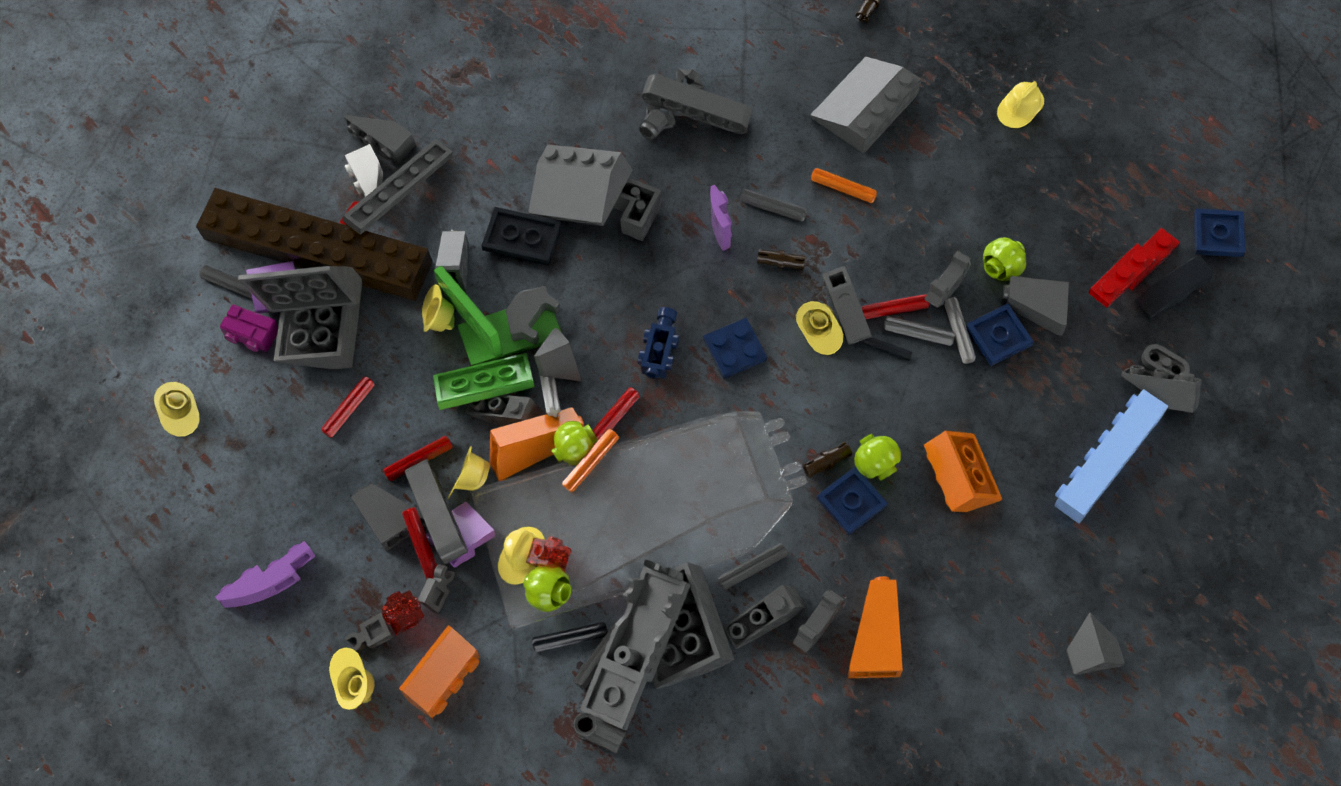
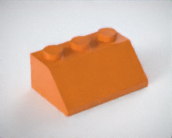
M944 431L924 444L927 459L933 466L936 480L943 490L945 502L951 511L968 512L1002 500L975 434Z
M448 625L403 682L399 690L409 703L433 719L436 714L439 715L443 712L450 695L460 690L463 685V678L467 673H472L479 664L478 659L480 655L468 641Z

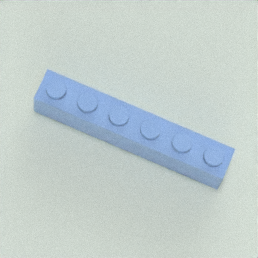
M1144 389L1138 396L1132 395L1125 405L1128 407L1124 414L1122 412L1117 414L1111 423L1114 425L1112 430L1109 432L1106 429L1098 439L1100 445L1097 449L1092 447L1084 457L1086 463L1083 467L1077 466L1069 476L1072 481L1068 486L1062 484L1055 494L1058 499L1054 506L1079 524L1163 417L1168 408V405Z

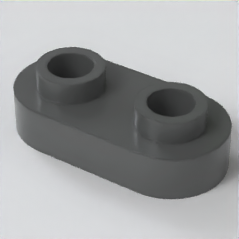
M1149 345L1142 354V363L1153 372L1155 369L1168 370L1173 375L1179 374H1174L1172 370H1177L1179 373L1190 372V366L1185 359L1161 345ZM1150 357L1156 358L1157 362L1152 361Z

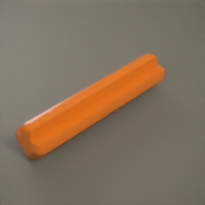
M815 168L812 172L811 180L869 203H873L876 199L877 191L819 168Z
M608 429L563 481L562 485L569 492H574L617 442L619 436L613 430Z

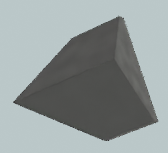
M553 328L534 355L540 376L582 382L570 342L558 328Z
M1089 612L1066 650L1073 676L1125 665L1118 639Z

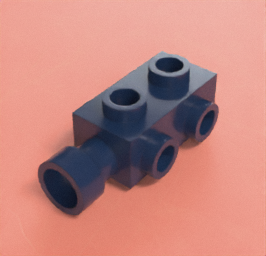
M669 307L659 308L657 315L658 324L652 323L651 328L646 329L644 333L643 343L647 344L645 351L640 350L638 364L641 365L642 374L649 378H665L667 370H672L674 356H671L673 349H677L679 335H676L675 327H672V324L676 321L677 311Z

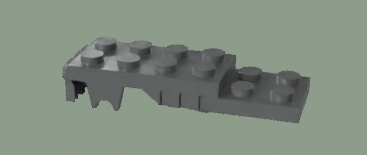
M645 559L643 564L644 567L640 577L629 578V589L623 593L629 604L625 614L617 621L614 630L611 632V638L607 642L606 650L602 654L580 708V711L591 713L596 718L623 730H627L646 682H652L690 588V584L683 581V573L668 567L665 568Z

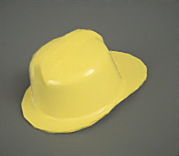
M1021 82L1017 84L1002 100L997 110V116L1004 126L1009 128L1024 127L1042 109L1044 97L1037 87V82Z
M435 284L428 290L423 302L422 318L424 332H427L429 329L439 332L445 329L452 330L455 320L453 315L454 306L442 297L440 286Z
M810 301L804 303L798 309L796 322L809 345L820 354L830 355L837 352L843 343V332L836 320L834 311L829 306L820 302Z
M167 382L161 385L155 392L154 403L163 428L168 433L177 437L193 433L200 421L193 393L187 386L178 382Z
M472 446L468 450L461 474L447 500L454 489L474 491L482 487L487 479L490 463L472 453Z
M528 526L515 530L506 537L504 548L498 561V572L504 581L513 585L522 584L526 575L537 567L545 549V538L542 532Z
M347 647L339 649L330 661V677L338 704L344 709L351 710L357 708L362 703L371 701L375 681L372 674L364 668L363 662L355 650Z

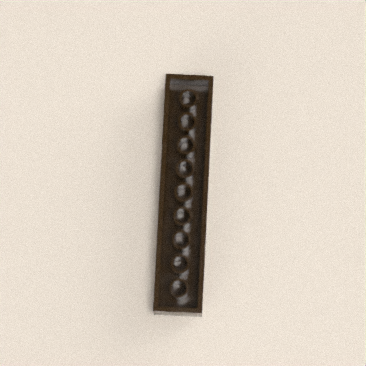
M214 188L196 225L204 240L283 263L293 261L294 266L303 269L326 266L352 267L362 278V286L416 301L433 262L428 248L369 231H364L360 235L348 225L218 188Z

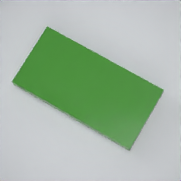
M440 265L434 270L441 293L453 304L456 311L496 358L503 354V349L498 331L444 267Z
M505 310L486 315L487 320L498 331L503 349V354L496 358L466 322L458 325L471 366L507 358L540 347L553 328L560 330L555 314L545 310L531 328L538 332L539 341L536 345L525 339L513 341Z
M527 353L433 375L439 410L535 387Z

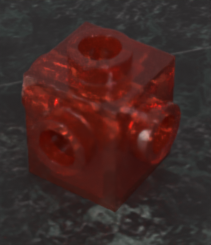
M549 536L548 540L533 538L526 563L535 567H558L565 573L572 549L563 545V540Z
M410 590L402 594L400 591L391 594L386 598L387 602L382 608L383 619L392 627L395 635L417 626L424 618L421 604L415 596L413 597Z

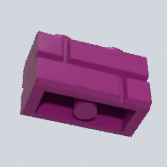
M234 304L231 305L227 316L224 317L220 324V329L227 341L237 344L238 341L242 342L248 349L258 352L259 349L265 352L269 350L273 339L278 334L279 327L274 319Z

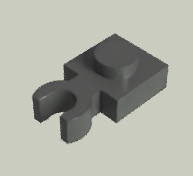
M438 564L434 571V579H427L417 601L430 611L439 613L450 591L446 586L453 580L455 573L448 571L447 566Z
M380 613L360 624V633H350L345 639L350 643L357 640L356 646L351 649L361 653L366 645L374 649L393 638L394 635L386 616Z

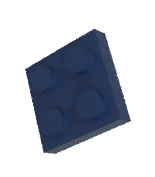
M1195 209L1193 213L1195 254L1244 257L1246 253L1244 211Z
M1009 304L981 316L966 325L967 331L990 366L1031 347L1034 342Z
M747 318L703 336V340L723 379L767 361V356Z
M856 467L819 493L816 498L848 536L888 505L886 500Z

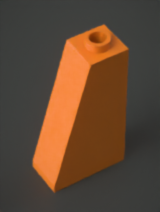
M573 407L561 410L555 418L553 415L548 416L546 414L490 430L489 463L498 481L504 480L553 455L552 449L555 448L554 434L558 427L569 421H578L584 427L582 417L578 416Z
M885 576L870 580L850 662L848 678L901 677L903 668L896 580H890L889 577Z

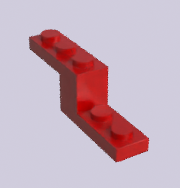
M1160 228L1143 246L1137 243L1090 288L1089 294L1108 308L1127 288L1133 291L1178 247L1180 241L1163 228Z

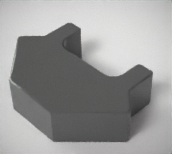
M957 251L953 256L952 262L938 280L934 279L931 283L925 300L937 308L945 304V300L953 295L972 265L970 262L971 258Z
M546 286L518 292L505 310L513 341L525 339L536 345L539 341L538 332L531 329L545 310L558 314L561 310L559 301L548 296Z
M827 590L820 604L805 625L802 624L798 629V634L793 644L807 653L829 627L845 599L833 591Z

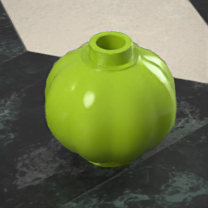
M1006 237L998 238L989 243L984 250V269L992 278L1010 281L1011 276L1019 277L1026 268L1025 248L1018 241H1013Z
M578 421L565 422L558 427L554 434L555 448L552 449V452L558 462L564 460L567 464L576 467L592 449L594 444L598 442V439L588 424L582 427Z
M871 433L859 440L861 446L856 451L854 460L856 468L863 476L871 479L878 476L881 481L897 471L895 465L901 460V451L898 444L892 438L887 436L874 437Z
M541 564L524 578L523 586L526 599L532 607L540 611L551 612L558 609L568 601L571 595V585L569 584L570 580L567 573L555 564Z

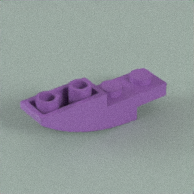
M305 541L301 544H296L280 560L277 559L271 562L264 572H262L258 565L245 570L238 580L224 586L215 597L225 608L252 604L274 596L301 579L296 571L313 559L315 554Z

